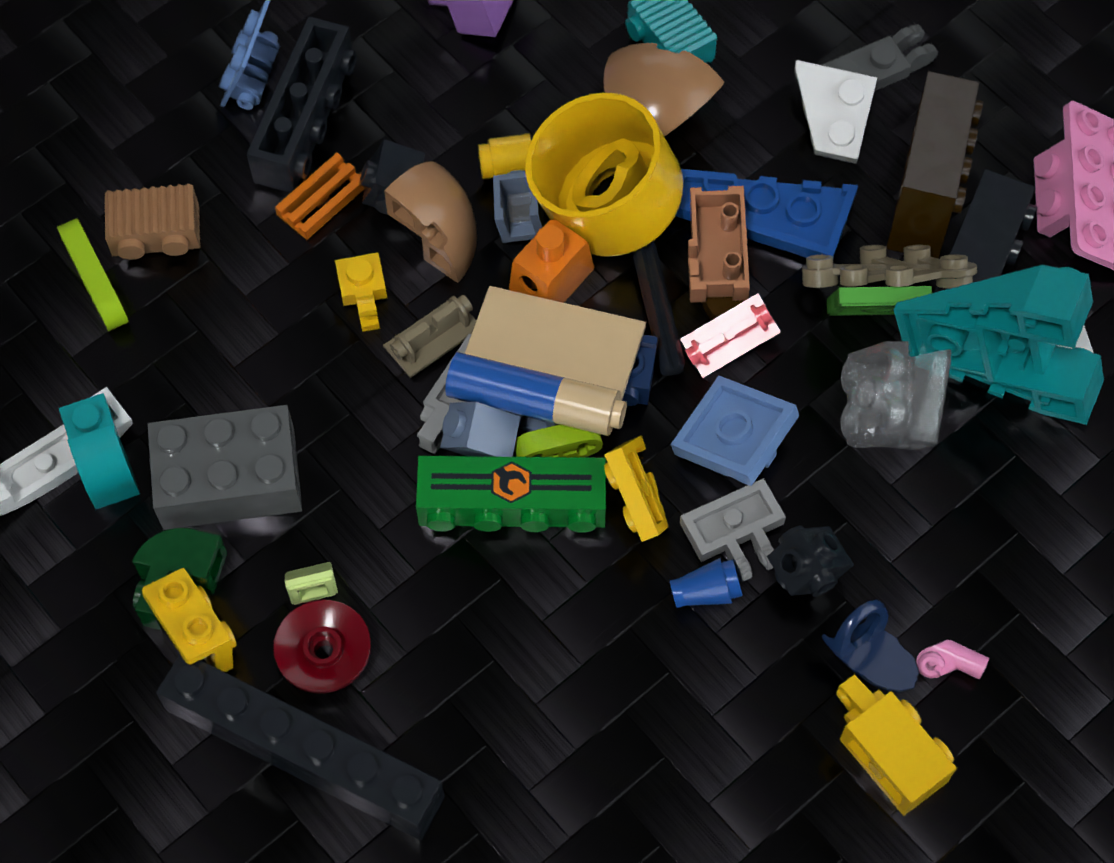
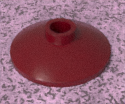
M316 600L297 607L282 621L274 639V656L282 675L295 687L311 693L334 692L351 684L366 667L371 651L370 634L362 617L348 605L333 600ZM321 646H330L333 649L332 654L324 659L317 657L316 651Z

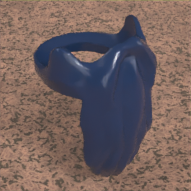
M872 600L859 606L844 621L835 638L828 637L825 634L822 635L824 642L832 652L853 672L870 684L895 693L914 689L915 682L918 680L917 675L919 674L916 661L900 645L896 637L885 631L888 622V611L881 601ZM865 617H867L864 623L858 625Z

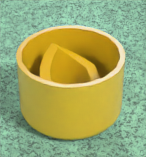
M596 93L582 96L566 103L554 111L540 125L528 147L525 174L531 192L550 220L556 219L588 242L591 255L619 256L645 247L667 229L679 210L683 196V176L680 165L652 114L641 103L628 96L615 93ZM615 174L612 183L605 192L599 196L592 195L596 187L604 179Z

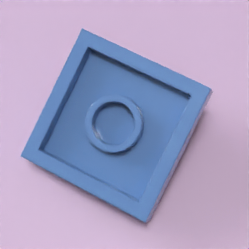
M718 376L670 445L675 455L752 486L764 467L768 468L776 457V449L799 417L796 405Z

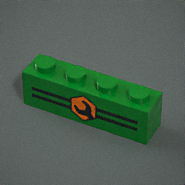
M418 456L416 511L419 526H427L435 531L452 530L455 526H474L475 529L486 532L497 531L502 527H521L529 532H541L549 527H568L571 531L581 533L593 531L595 528H605L606 474L604 464L606 463V458Z

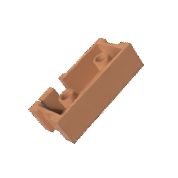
M728 186V190L702 191V187L690 188L691 239L688 240L690 302H706V298L732 297L733 301L747 300L749 298L750 284L744 186Z

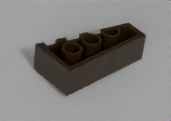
M928 71L886 249L904 253V247L928 245L931 247V257L939 258L952 213L961 214L967 188L960 187L959 183H967L972 164V158L965 157V154L972 155L978 129L970 128V126H978L982 112L983 101L976 100L979 82Z

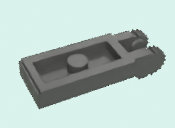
M914 24L899 30L892 38L888 36L822 64V66L876 77L877 82L874 90L876 91L909 77L911 72L930 64L937 58L938 51L932 43H928L913 49L906 57L902 54V51L917 45L925 35L921 26Z

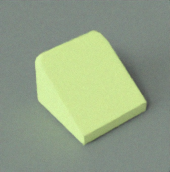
M331 562L285 573L286 589L291 603L294 605L334 596L338 593Z

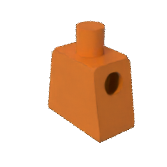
M556 219L549 220L515 257L512 263L509 290L564 303L594 270L588 242Z

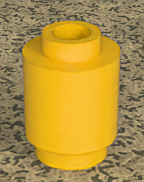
M530 134L488 139V144L478 145L482 178L489 179L493 178L494 175L508 174L514 170L525 171L526 155L531 142Z

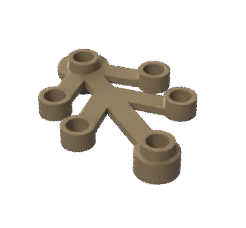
M867 245L860 247V264H835L831 255H812L806 257V265L802 266L803 286L811 288L837 285L839 283L838 275H840V284L843 286H862L871 282L886 280V285L902 287L936 279V286L955 288L973 283V275L977 274V264L968 262V256L953 254L942 256L940 259L931 257V247L928 245L904 247V261L887 257V249L884 245Z

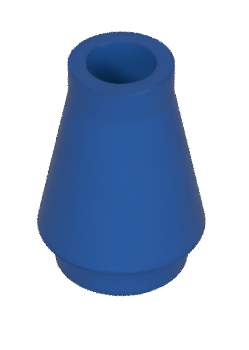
M718 558L680 578L670 580L677 608L692 605L732 604L733 598L743 596L733 559L721 562V558Z

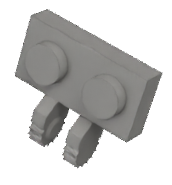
M763 478L754 482L752 486L747 485L681 515L680 525L701 562L725 551L727 559H733L738 579L744 582L752 578L750 563L745 558L739 545L751 540L760 562L766 569H772L773 566L766 556L774 549L765 533L783 525L786 516Z

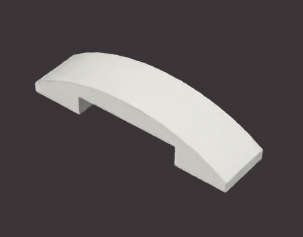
M106 387L93 396L104 393L120 438L133 422ZM64 424L0 464V516L34 501L78 473L67 441L68 436Z

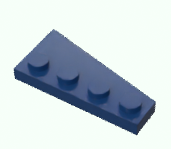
M681 169L683 196L676 217L691 221L690 188L702 187V191L728 190V186H744L747 239L803 257L831 255L834 258L859 185L843 184L842 188L822 187L819 181L803 180L802 185L778 183L775 177L759 176V180L737 179L736 174Z

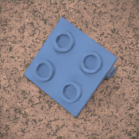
M265 0L259 12L251 10L243 30L240 31L232 50L233 58L231 63L227 65L219 85L220 88L226 90L220 106L225 107L229 97L236 99L237 104L247 110L253 109L254 105L260 103L262 92L269 78L268 74L272 70V64L280 48L277 42L278 37L274 33L267 31L259 32L270 0Z

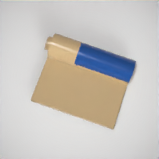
M489 286L465 353L457 352L450 363L445 386L446 396L466 402H479L503 411L609 436L612 429H620L624 421L627 402L622 401L645 332L646 322Z

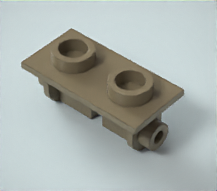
M464 295L459 298L452 296L448 301L400 334L398 333L393 339L385 343L383 347L405 373L412 378L462 343L468 334H472L477 321L469 313L473 310V307Z

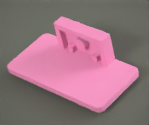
M1071 101L1063 107L1065 139L1034 157L1037 232L1052 237L1070 226L1071 248L1074 253L1114 270V119L1078 102Z

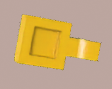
M379 253L335 260L343 305L357 304L362 332L380 329L375 300L387 298Z

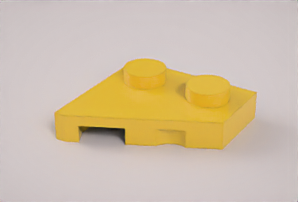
M639 436L604 454L607 463L604 464V470L610 485L614 489L619 488L626 506L623 507V514L628 527L633 533L638 532L643 542L660 535L669 526L659 499L654 475L651 472L645 473L638 457V452L646 450L643 438Z

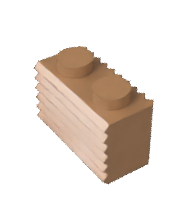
M187 183L185 186L178 184L176 187L169 185L167 188L164 186L159 188L152 186L150 189L143 187L141 190L134 188L133 190L125 189L124 191L116 190L115 192L108 190L105 192V239L112 256H120L128 260L139 259L144 256V253L164 252L167 255L179 256L187 253L189 249L200 248L199 204L193 185Z

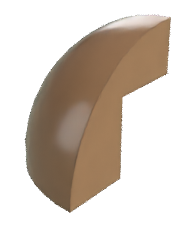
M640 43L615 51L608 58L604 71L605 93L625 95L641 103L652 114L664 137L700 109L725 83L708 64L695 55L684 50L680 53H674L658 49L656 43Z
M424 162L407 170L384 190L387 214L422 237L425 261L459 283L470 267L476 250L477 225L474 211L468 196L459 182L444 167L436 162Z

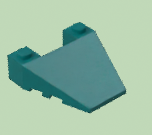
M1039 265L896 303L894 314L909 362L962 382L966 375L990 385L987 392L989 394L1003 398L1006 391L1031 401L1028 409L1087 425L1104 382L1101 355L1094 354L1084 348L1075 347L1093 303L1089 274L1081 273L1070 267L1055 268Z

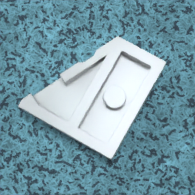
M796 60L795 75L801 91L805 117L808 120L814 154L857 164L877 78Z

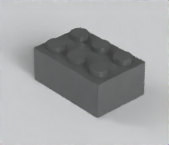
M288 405L148 423L153 509L163 530L302 511L295 432Z

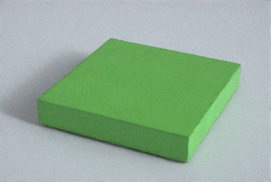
M932 286L841 287L827 298V314H830V316L895 315L894 307L897 302L931 294Z

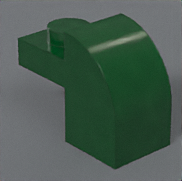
M174 528L154 535L140 547L132 562L141 579L144 580H140L136 586L133 596V607L145 627L158 630L163 629L143 598L142 588L183 567L196 586L200 585L206 594L213 596L227 556V551L220 535L190 528Z

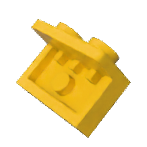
M184 567L142 588L143 598L187 664H193L204 658L207 664L223 672L233 668L232 648L236 647L235 637L225 621L220 622L213 612L210 599L205 590L200 585H195Z

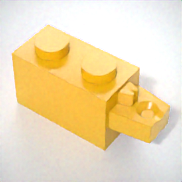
M855 674L838 687L836 695L849 711L844 716L848 724L841 735V742L903 816L949 782L957 769L952 763L954 761L953 755L940 739L936 737L932 739L922 728L920 716L906 700L899 701L892 691L884 695L878 689L872 694Z

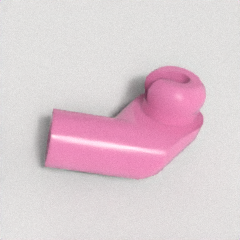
M944 640L923 649L917 656L916 666L920 674L931 679L938 678L957 669L980 679L989 658L952 640Z

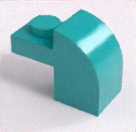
M104 393L60 407L59 411L68 436L67 441L73 459L95 509L139 495L140 492L127 453L120 441Z

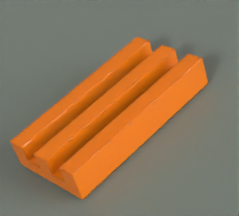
M336 153L275 206L276 214L308 240L365 189V186L359 184L361 173H356L355 167L350 163L345 164L343 157ZM346 180L350 181L348 185H346L340 192H338L331 200H329L322 208H320L314 215H312L305 223L301 222V220L304 217H306L313 209H315L316 207H320L324 202H326L330 198L329 195L332 194Z

